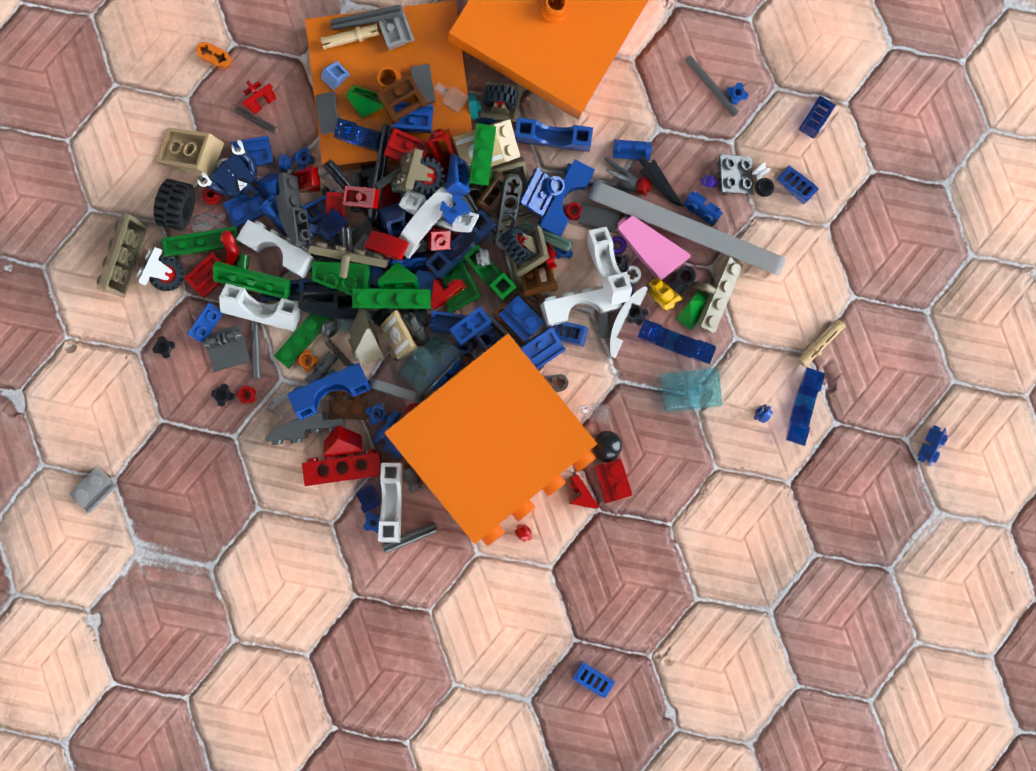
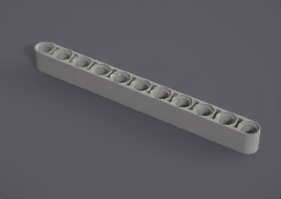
M596 180L588 195V199L627 215H633L644 222L777 276H780L787 258Z

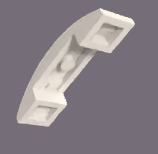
M444 187L437 190L422 205L400 234L399 238L409 243L404 253L408 259L421 245L419 242L442 215L443 211H440L442 201L450 208L453 206V195L446 192Z
M409 190L406 191L399 206L410 214L415 215L427 200L425 195ZM472 212L468 215L462 214L454 220L452 225H449L444 220L443 215H441L434 225L457 232H471L479 215Z
M645 286L635 292L630 297V300L623 305L614 322L610 339V353L613 358H616L623 343V340L617 338L632 305L640 307L648 291V288Z

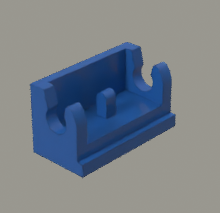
M479 307L449 329V331L461 348L473 339L474 335L490 326L492 321L483 309Z
M432 311L430 332L451 335L449 329L467 317V315Z

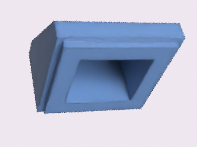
M336 61L323 69L321 79L332 90H335L350 76V73Z

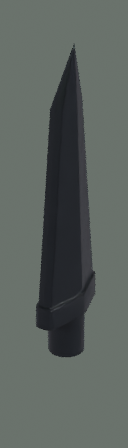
M642 156L638 160L644 167L640 170V173L672 204L684 207L656 160L654 159L649 162L645 156Z

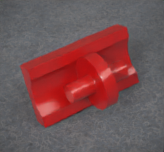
M249 80L246 82L249 87L243 91L246 96L251 92L254 94L243 101L242 104L245 108L248 107L254 115L262 110L257 99L263 96L268 104L277 99L270 83L257 92L256 89L261 86L259 81L251 84Z

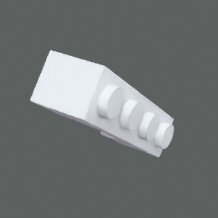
M247 220L236 239L258 253L268 247H279L283 254L282 266L305 279L312 267V261H316L309 253V249L303 246L301 249L296 247L289 238L285 240L280 238L281 234L273 229L269 232L265 229L266 226L257 220L255 223Z
M607 227L589 230L586 245L610 304L615 305L628 302L632 286L626 272L621 273L617 266L613 251V241Z
M227 283L219 296L221 313L290 331H295L300 320V309L298 308V302L281 298L275 304L261 303L253 299L245 288Z
M603 285L599 286L598 290L587 288L581 290V293L576 295L574 292L563 294V297L556 299V296L548 297L540 305L546 327L565 323L568 320L571 308L577 304L590 305L599 314L618 311L622 308L621 303L610 304Z
M381 463L382 505L378 541L400 543L403 465L401 463Z

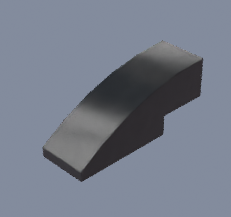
M338 291L299 292L298 308L308 313L334 319L354 320L359 311L357 308H352V296H339Z

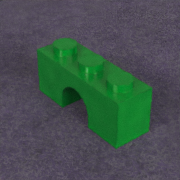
M479 123L475 126L469 183L489 186L497 126Z
M477 244L463 257L464 261L492 292L504 302L517 289V286L504 272L502 273L494 265L491 259L490 265H485V267L478 264L476 253L480 252L481 247Z

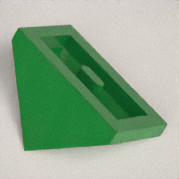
M353 84L346 94V97L362 119L383 108L376 95V91Z
M398 262L378 279L380 289H419L417 276Z
M698 290L676 320L691 331L698 322L709 296L703 291Z

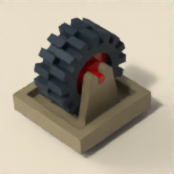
M485 80L479 119L496 122L510 119L511 124L516 125L523 86Z
M416 148L403 154L400 165H402L401 173L397 174L395 184H397L396 190L405 192L414 188V191L420 192V194L436 192V190L441 188V184L444 183L443 178L445 174L442 172L444 168L440 167L441 164L436 162V159H429V157L421 158L422 150Z
M538 225L527 232L523 231L521 227L513 226L500 237L501 245L504 246L503 250L507 252V256L511 257L515 275L519 277L549 259L543 230Z

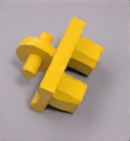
M658 277L649 283L651 288L648 291L649 296L663 309L673 308L675 302L681 300L680 295Z

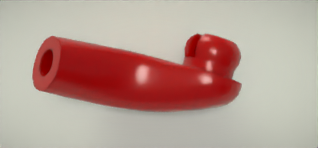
M225 230L220 236L221 242L227 251L223 263L233 265L239 255V246L232 233Z

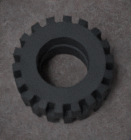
M168 178L161 184L155 197L153 209L157 225L178 231L186 228L195 206V190L193 185Z

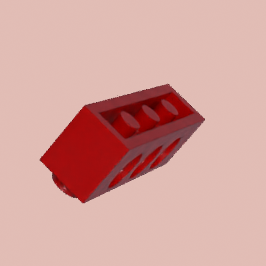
M375 449L365 450L363 455L351 453L345 454V457L338 458V456H332L320 461L318 457L308 458L306 463H302L304 486L381 476V452L376 453ZM360 459H364L367 463L364 470H360L357 467ZM341 462L347 464V470L344 473H341L338 469V465ZM323 464L328 467V473L324 476L319 472V468Z

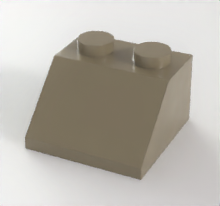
M359 309L349 330L351 338L348 341L355 360H360L362 366L383 358L384 355L365 310Z

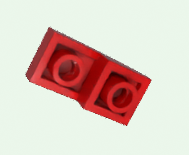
M371 230L364 248L368 251L381 253L388 258L402 260L409 243L395 236Z

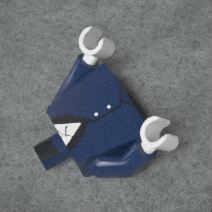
M238 140L237 143L240 148H235L231 145L234 154L210 176L212 179L209 180L208 175L202 172L201 175L206 179L204 181L197 179L200 186H207L216 193L229 197L239 196L244 192L251 200L259 193L252 186L258 179L256 176V161L243 148L242 141Z

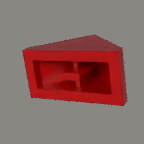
M339 425L323 441L324 458L362 452V436Z

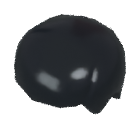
M603 431L595 437L597 445L592 448L596 458L603 462H611L619 456L622 450V441L616 433Z

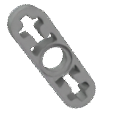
M371 378L369 383L371 389L419 404L422 403L424 397L423 394Z

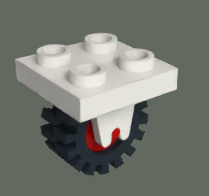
M159 248L149 249L144 258L147 263L145 267H140L136 275L139 278L138 283L146 285L149 279L150 283L158 290L172 291L177 289L184 279L182 265L171 257H160L162 250Z

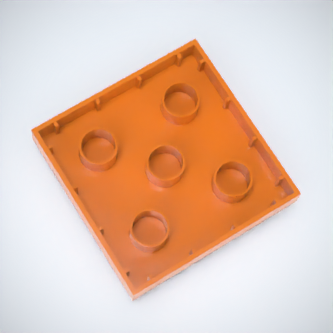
M456 0L404 6L403 10L415 42H408L406 45L392 50H388L378 21L359 25V27L376 23L379 36L363 39L362 42L358 40L326 50L323 49L321 37L354 30L357 27L333 30L330 23L332 19L362 12L305 19L322 165L331 159L341 171L360 169L361 165L376 164L382 125L388 124L393 126V123L384 107L362 119L346 97V94L353 84L378 92L408 74L412 77V66L430 64L436 103L429 104L434 106L432 132L440 128L443 130L450 129L451 137L472 131L462 50L448 42L449 32L458 19ZM338 61L350 73V76L338 88L332 90L321 79L324 68ZM334 91L337 95V111L340 115L341 131L322 135L317 114L316 95ZM412 96L402 103H413L416 101V98ZM405 132L429 143L430 133ZM445 139L439 140L445 158L450 157ZM430 146L428 148L425 158L431 157L433 155ZM388 157L387 165L400 163Z
M469 0L451 28L448 42L578 120L649 0Z

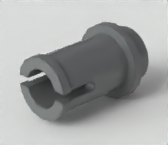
M598 314L599 331H597L599 338H610L612 333L610 331V314Z
M413 468L403 471L409 485L408 490L414 493L423 489L421 486L423 483H420Z

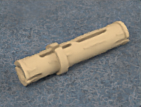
M374 23L361 28L357 26L354 30L321 37V43L323 44V49L326 50L358 40L362 42L363 39L379 36L380 34L377 24Z
M836 319L814 343L808 345V349L797 361L803 367H807L814 358L822 354L821 351L846 327L841 320Z

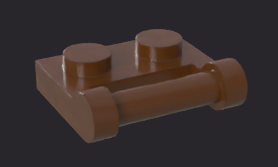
M410 74L376 92L378 99L393 124L398 123L399 119L416 109L427 106L425 98ZM415 96V102L397 112L394 111L393 107Z
M496 170L493 174L494 177L489 182V186H486L480 196L474 199V202L498 219L503 186L490 204L485 202L500 181L504 183L505 176ZM508 182V184L511 186V192L506 191V193H512L516 195V193L513 192V186L516 184L514 182ZM507 198L504 202L505 206L512 207L515 204V199Z
M545 262L521 276L525 297L545 291L555 292L558 290V282L554 278L553 269L550 270ZM540 268L545 269L547 277L545 282L541 281Z

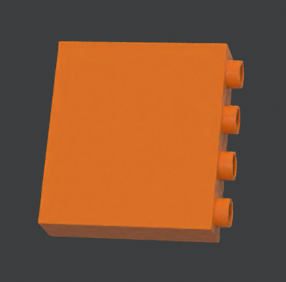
M509 334L505 335L384 432L474 545L482 540L487 547L505 533L500 523L512 514L518 522L536 507L530 499L539 491L543 490L547 496H550L562 487L566 481L561 477V473L571 465L579 472L596 458L590 450L597 445V442Z

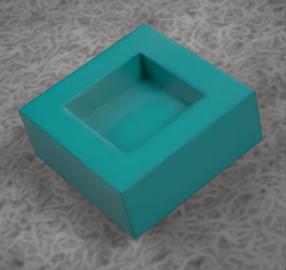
M475 93L468 94L471 120L479 119L478 112L481 111L480 100H476Z

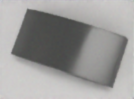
M331 91L316 95L317 114L322 135L341 131L340 115L337 111V95L335 92Z

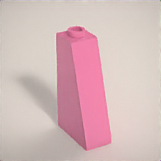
M633 215L630 218L624 217L617 223L616 232L626 241V244L655 278L658 277L661 281L691 257L688 252Z

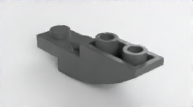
M281 173L278 175L280 194L275 196L282 226L294 245L310 247L311 238L307 210L301 209L298 178L294 175Z
M316 413L302 420L297 418L275 429L266 437V441L272 442V445L284 444V440H291V443H301L303 439L308 438V430L310 434L321 433V429H329V432H332L338 425L345 427V419L325 420V413Z

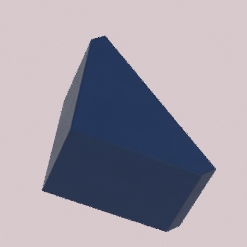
M490 325L474 335L473 339L482 351L485 352L504 336L493 325Z

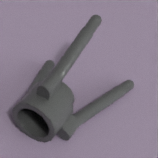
M605 157L604 160L623 173L621 175L607 168L606 172L620 178L619 185H621V187L609 186L623 192H627V190L632 192L638 178Z

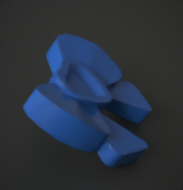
M452 196L456 205L452 209L444 201L441 203L440 211H443V218L449 225H452L454 220L462 214L468 215L470 213V207L467 202L461 200L462 196Z

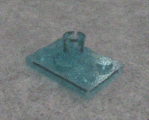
M436 332L423 347H419L414 351L413 358L398 374L424 397L463 354L439 332Z
M718 368L661 374L665 412L723 406Z

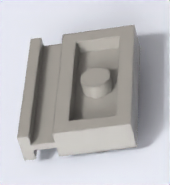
M405 12L401 17L378 21L388 50L406 45V43L411 41L415 42Z
M96 467L69 495L87 514H91L118 486L112 482L100 467Z

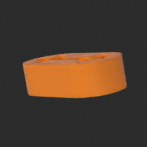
M201 42L196 47V53L203 61L220 69L230 67L232 59L225 50L208 42ZM208 48L209 52L212 54H203L202 50H206ZM216 56H218V57H220V58L225 57L226 61H225V62L222 61V62L220 63V61L216 58Z

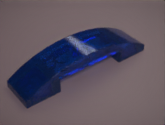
M337 118L333 137L343 142L378 152L381 132L359 126L352 121Z
M644 319L638 334V338L706 364L711 363L717 347L702 340H696L669 330Z
M808 367L805 369L792 407L786 441L802 446L806 445L810 430V420L818 392L821 391L825 373Z

